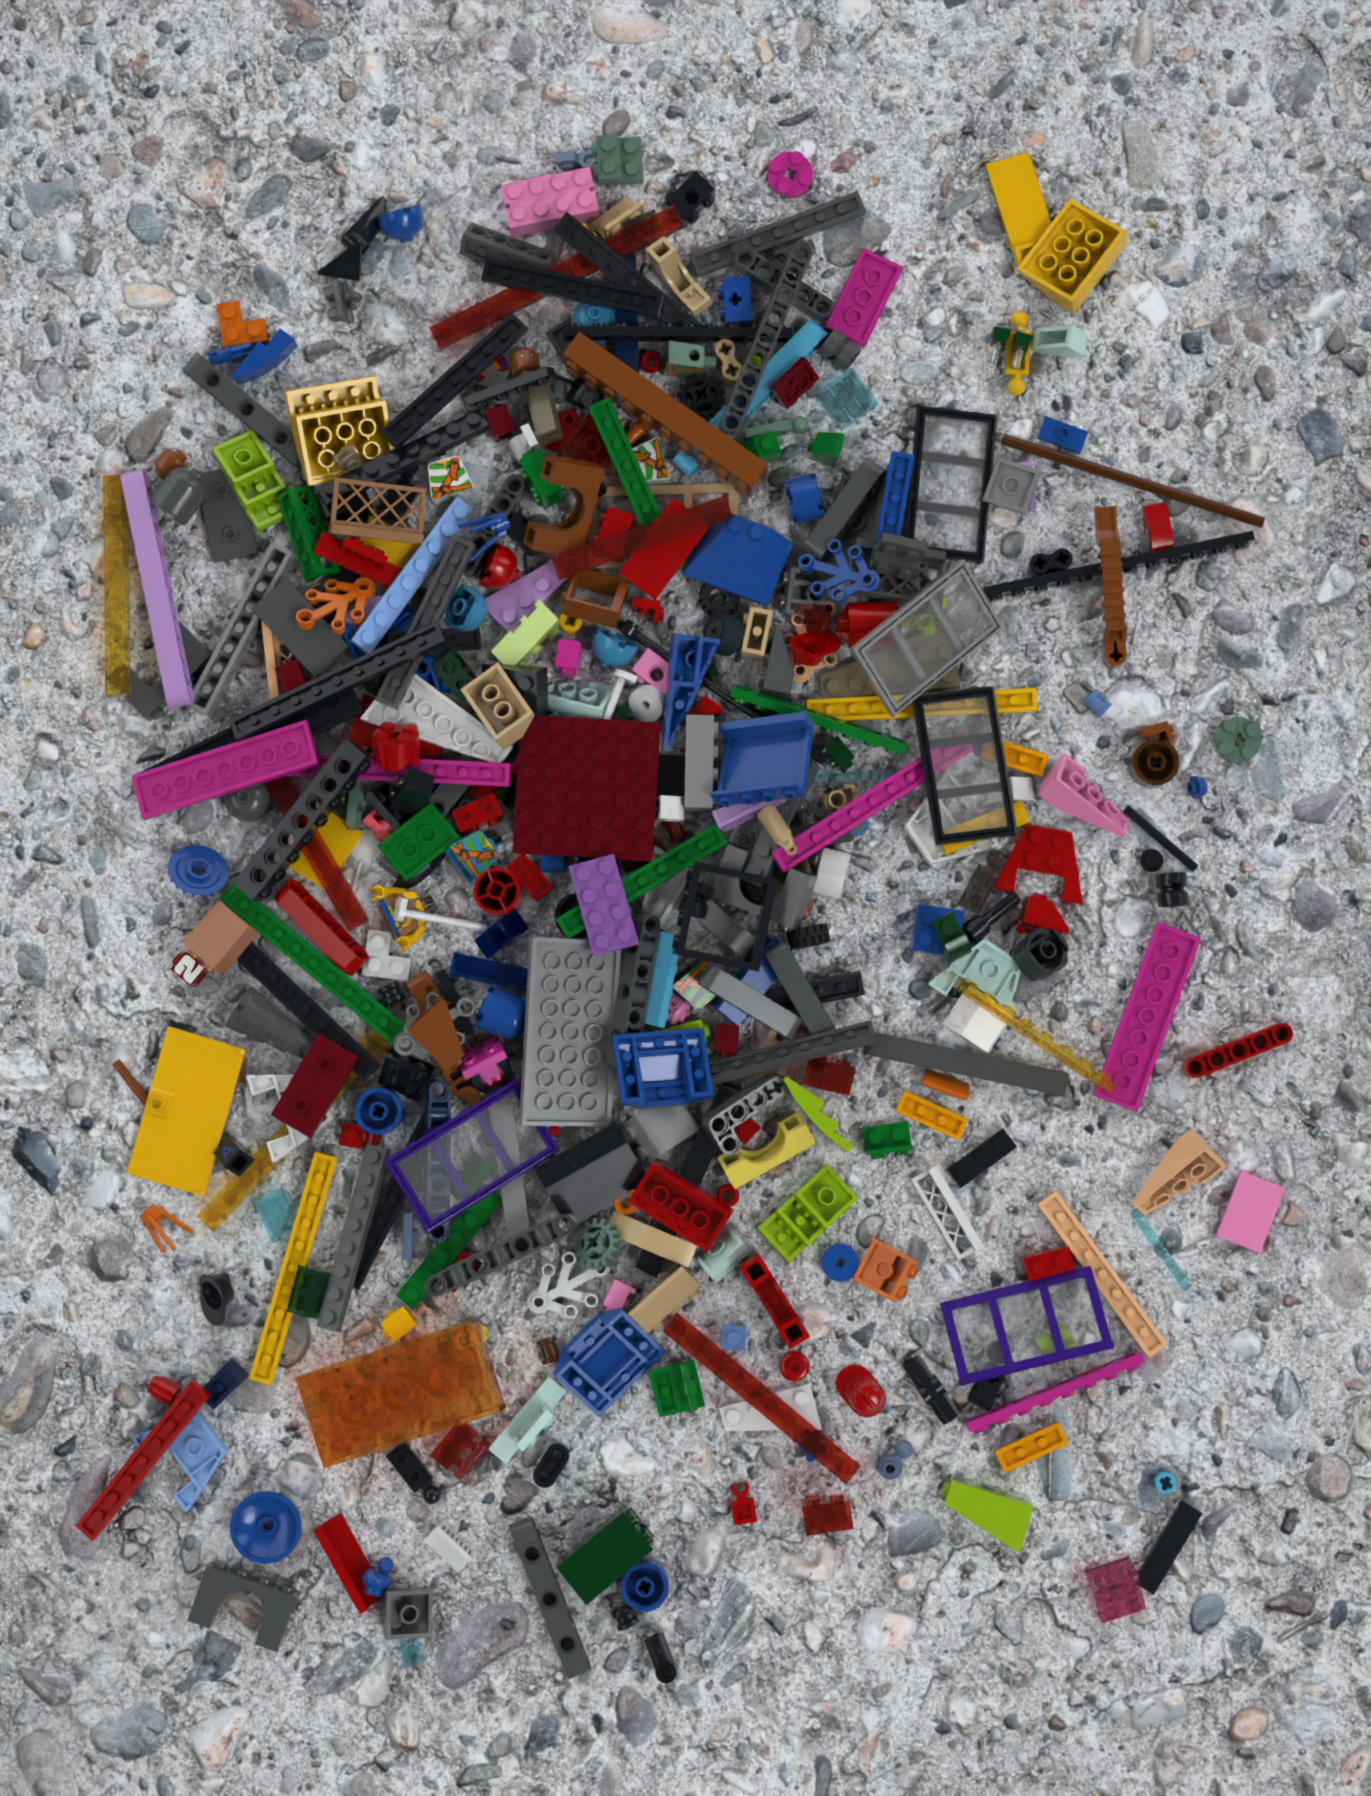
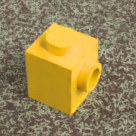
M405 1304L397 1311L393 1307L383 1315L385 1320L380 1323L383 1327L381 1329L383 1335L388 1340L392 1339L396 1342L419 1324V1321Z

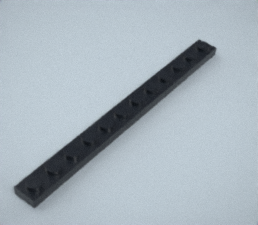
M1253 531L1121 558V572L1130 574L1138 571L1137 568L1145 566L1147 570L1154 569L1164 562L1173 565L1182 562L1183 558L1188 557L1191 560H1197L1205 557L1204 554L1212 552L1213 555H1220L1226 553V549L1235 548L1236 551L1249 548V545L1255 540ZM1101 563L987 586L982 591L990 602H997L1003 600V596L1021 597L1026 595L1025 592L1034 590L1035 593L1047 591L1050 586L1056 585L1057 588H1064L1070 586V582L1079 581L1080 584L1092 581L1093 577H1102V571H1099Z

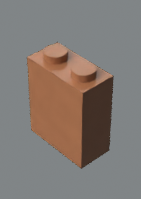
M218 900L183 943L189 948L187 952L196 960L201 958L204 961L202 966L213 974L216 971L224 975L259 932L226 904Z

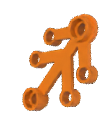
M359 578L355 583L328 579L325 582L326 593L310 589L306 591L305 598L311 605H316L319 601L329 603L315 611L309 609L299 610L296 613L298 627L302 630H310L316 620L337 610L335 619L331 622V629L334 634H343L346 630L344 620L348 604L356 599L355 609L350 613L351 621L355 624L363 623L365 620L364 607L366 599L371 598L375 594V585L368 578ZM338 591L348 592L344 595L336 594Z

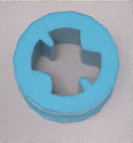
M1166 1471L1157 1473L1153 1480L1155 1488L1163 1494L1172 1493L1177 1486L1175 1477ZM1167 1476L1171 1484L1169 1487L1165 1486V1489H1162L1160 1479H1165Z

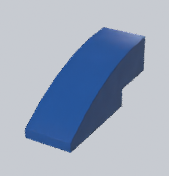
M279 329L267 346L258 341L231 375L233 381L239 386L251 382L276 368L298 347L295 339L282 329Z

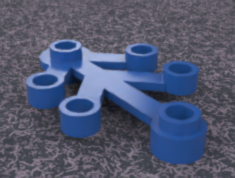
M833 539L828 543V549L835 556L839 567L817 561L812 554H804L798 560V566L805 574L819 571L834 576L823 583L820 581L812 583L810 590L816 597L823 596L828 590L848 580L855 583L845 589L837 587L832 590L831 598L836 603L844 602L847 597L859 591L865 593L874 592L880 585L879 575L874 570L868 569L863 558L864 552L858 545L851 546L848 554L856 562L860 573L851 571L843 553V545L837 539ZM839 544L836 550H832L834 545ZM859 550V554L853 556L854 551ZM807 559H810L807 565H803ZM871 577V581L869 583H865V580ZM818 586H821V590L819 592H815V589ZM837 593H842L840 598H835Z

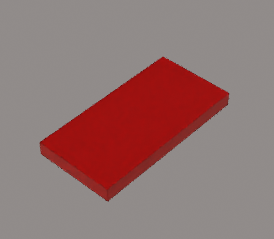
M673 498L618 573L656 600L710 525Z

